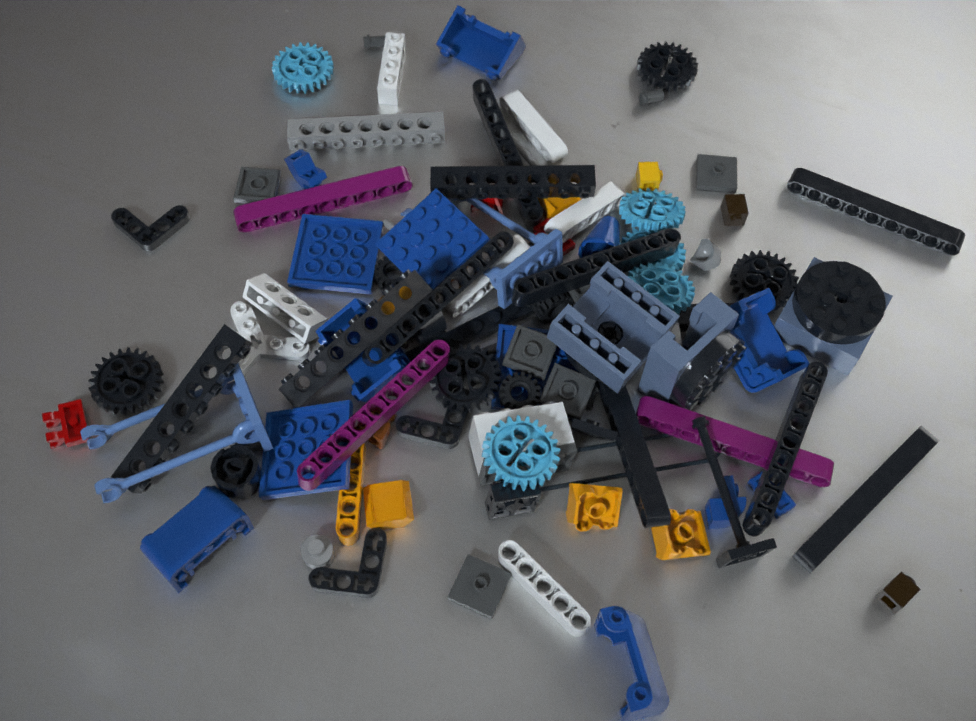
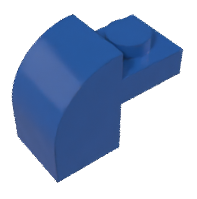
M302 149L284 159L291 174L303 189L319 186L327 178L325 171L315 167L310 154Z
M733 475L724 476L738 518H740L746 507L747 498L738 497L739 488L738 484L734 483ZM709 499L705 505L708 529L730 527L731 524L722 499Z

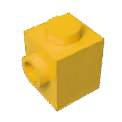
M638 162L636 171L638 192L639 188L643 191H646L647 188L651 191H654L655 188L658 190L663 179V172L659 170L658 162Z

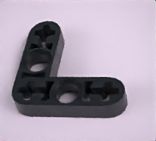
M178 205L170 209L148 227L126 208H117L112 212L111 219L119 230L143 250L152 251L190 221V215L185 206ZM120 217L126 218L127 223H125V221H124L123 219H121ZM163 225L170 226L169 229L166 231L159 230V228ZM134 226H139V227H140L139 231H137V232H130V229H131L132 227H134Z
M456 388L452 393L458 392L460 388ZM466 388V395H469L470 392ZM449 405L442 424L404 415L397 419L396 431L402 438L445 449H453L459 444L469 411L468 408H464L463 413H460L457 407L452 412ZM457 413L461 415L462 419L459 422H452L449 419L450 415ZM406 423H409L410 427H408L406 430H403L402 426H405ZM416 425H419L417 430L418 433L415 434ZM427 427L434 430L433 435L429 437L423 436L421 432ZM438 430L441 431V435H439V439H437V437H438ZM449 434H453V438L450 441H446V437Z
M375 527L369 529L366 533L359 572L324 567L315 568L309 574V583L312 589L317 592L363 598L375 596L380 587L387 546L385 531ZM375 535H379L381 539L377 542V551L373 550V541L371 540L375 538ZM369 557H376L379 563L376 567L369 568L365 565L366 560ZM322 574L324 579L331 580V575H334L333 587H330L329 581H322L321 585H317L314 579L319 578ZM341 577H348L351 580L347 588L342 589L337 586V582ZM355 578H358L359 584H366L367 580H370L374 587H370L369 591H365L364 586L357 585V590H354Z

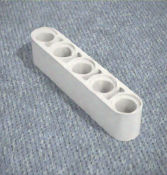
M519 90L512 91L499 98L502 110L548 164H552L568 155L565 143Z
M609 182L597 189L594 197L581 199L551 218L546 223L544 231L549 234L553 230L558 229L562 232V243L618 208L622 197H626V193L614 183Z
M519 234L514 235V243L511 249L489 268L500 267L504 269L515 258L525 253L530 246ZM474 269L469 274L474 275ZM481 274L472 284L447 304L445 308L454 318L461 316L494 288L490 279ZM457 283L453 287L458 289L459 284Z
M512 540L502 542L498 550L500 565L506 571L512 573V577L572 636L581 637L585 635L591 622L589 613L520 545ZM509 550L514 552L515 556L506 558L503 552ZM528 567L532 573L524 575L520 572V569ZM539 584H545L549 587L550 590L547 592H541L538 590L537 586ZM563 601L567 608L560 610L556 608L554 603ZM579 618L583 620L585 626L581 628L576 627L572 620Z

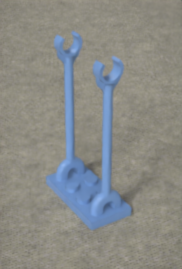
M451 198V200L453 201L459 200L457 198ZM477 198L459 200L461 202H468L534 244L504 269L493 267L492 269L488 268L482 273L490 279L491 284L497 290L498 305L503 309L512 304L511 296L516 280L563 263L562 232L558 229L553 230L549 234L538 233L534 235ZM407 208L400 214L401 216H406L413 209Z
M239 363L236 365L235 373L223 382L220 394L230 395L235 393L236 397L239 398L238 403L246 420L239 423L233 433L227 437L127 478L101 479L94 486L96 494H101L103 503L114 502L132 485L234 443L250 445L260 441L264 452L273 449ZM203 389L195 391V396L199 397ZM164 404L112 425L86 426L80 431L82 440H86L90 436L99 435L96 438L88 439L87 444L89 449L100 448L106 441L111 439L114 433L156 417Z

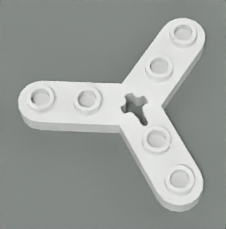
M238 301L231 306V316L238 333L252 343L249 354L238 362L244 376L260 358L302 361L309 356V344L303 343L298 338L263 335L253 309L248 302ZM253 338H255V341L259 345L258 349H255L253 347Z

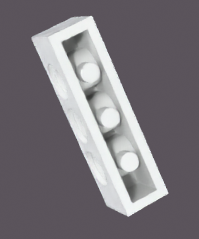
M386 32L377 86L379 104L398 106L406 52L405 33Z
M265 273L246 281L242 296L244 299L306 344L319 337L316 330L327 321L326 317Z

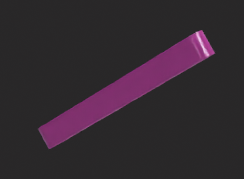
M397 166L240 205L234 209L233 214L237 229L245 233L302 218V214L318 215L405 193L412 188L413 184L405 166Z
M443 340L433 341L305 459L297 469L300 487L308 491L317 488L448 363L450 348L447 342ZM420 367H426V368H428V369H427V370H421V369H419V368H420ZM410 381L413 384L406 385L403 382ZM395 396L397 399L390 400L387 397ZM379 411L381 414L373 415L371 412ZM357 426H363L365 429L359 431L354 428ZM345 441L348 445L339 446L338 443ZM324 457H329L332 459L331 461L326 463L320 461ZM307 473L314 474V477L311 479L303 478Z
M649 396L640 398L636 411L640 425L702 447L698 430H693L692 420L704 416L709 421V425L706 428L715 451L763 468L775 442L774 439ZM799 448L789 477L814 486L828 487L831 485L834 462L829 458Z

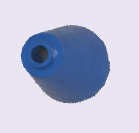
M612 216L602 217L580 244L579 258L620 245L619 221Z

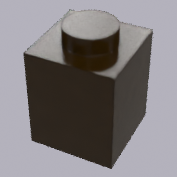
M725 194L720 206L724 226L737 227L744 225L749 214L745 194Z
M901 571L875 597L894 615L921 589L910 576L905 575Z

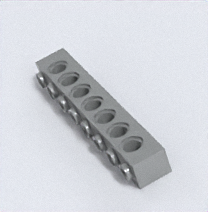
M443 111L287 119V140L290 150L445 142Z

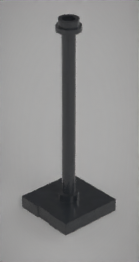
M704 416L692 420L693 430H698L737 542L735 549L726 551L716 559L718 568L763 557L777 548L775 540L772 538L754 544L746 541L706 428L709 425V421Z

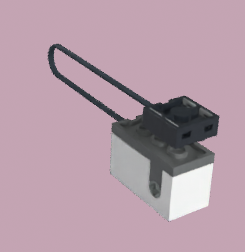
M550 401L539 406L525 405L513 410L505 408L499 412H481L473 416L468 437L480 486L490 484L485 500L489 520L534 512L537 506L536 502L539 501L543 491L569 487V483L589 484L627 477L626 473L544 487H540L536 482L534 490L528 484L525 491H522L521 485H517L516 489L513 490L512 483H508L507 486L503 487L504 480L501 478L495 481L496 473L488 474L490 466L483 465L486 458L482 457V451L484 450L482 445L483 441H487L485 439L486 433H491V426L498 427L499 420L506 424L508 416L513 421H516L517 415L520 416L521 421H525L526 417L529 416L530 423L538 419L539 427L547 425L546 433L553 431L551 440L557 439L556 447L560 448L559 455H557L560 457V460L556 464L557 469L555 473L569 471L572 464L571 460L575 458L578 452L614 447L616 443L609 442L576 448L563 402L555 403ZM663 433L645 436L644 438L645 441L674 436ZM515 435L517 439H524L521 435ZM531 439L527 443L526 447L523 449L522 452H526L527 446L534 441V439ZM533 450L535 454L542 455L541 451ZM499 451L502 455H509L506 451ZM717 452V458L720 456V452ZM516 453L515 459L507 465L508 467L515 462L520 453ZM708 459L655 467V470L659 472L709 462ZM517 466L520 470L527 471L526 467Z

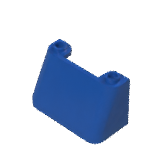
M457 5L436 43L440 49V54L447 58L450 56L486 73V76L494 81L502 79L526 48L521 35L515 32L510 34L509 32L499 31L477 20L474 15H466V9Z
M770 288L729 306L739 314L732 331L745 341L744 346L747 347L740 356L742 358L740 363L734 369L744 388L751 393L758 392L803 370L810 364L802 351L793 349L787 352L767 314L773 311L776 306V301Z
M355 298L316 330L320 345L325 344L328 346L334 340L331 337L338 330L342 329L345 331L350 327L348 322L355 315L359 314L361 317L366 313L365 307L368 304ZM369 316L366 319V325L374 329L377 327L378 321L375 317ZM352 331L349 334V339L353 343H359L361 336L358 332ZM386 336L387 344L395 346V339L392 336ZM339 346L333 347L332 351L336 353L338 358H342L344 355L343 349ZM399 347L386 360L375 367L367 366L363 362V352L345 367L354 382L351 385L353 389L351 394L359 402H367L410 363L402 348ZM370 350V358L378 361V352Z
M206 486L199 492L196 498L155 532L146 535L141 541L140 550L171 586L180 593L188 586L185 579L188 574L191 577L195 574L193 569L230 537L235 540L237 538L236 533L239 532L246 536L254 529V526L248 515L218 487Z
M619 606L600 609L594 623L597 637H607L611 640L612 646L625 644L636 680L627 689V705L619 710L621 720L637 721L662 714L668 708L669 696L644 619Z

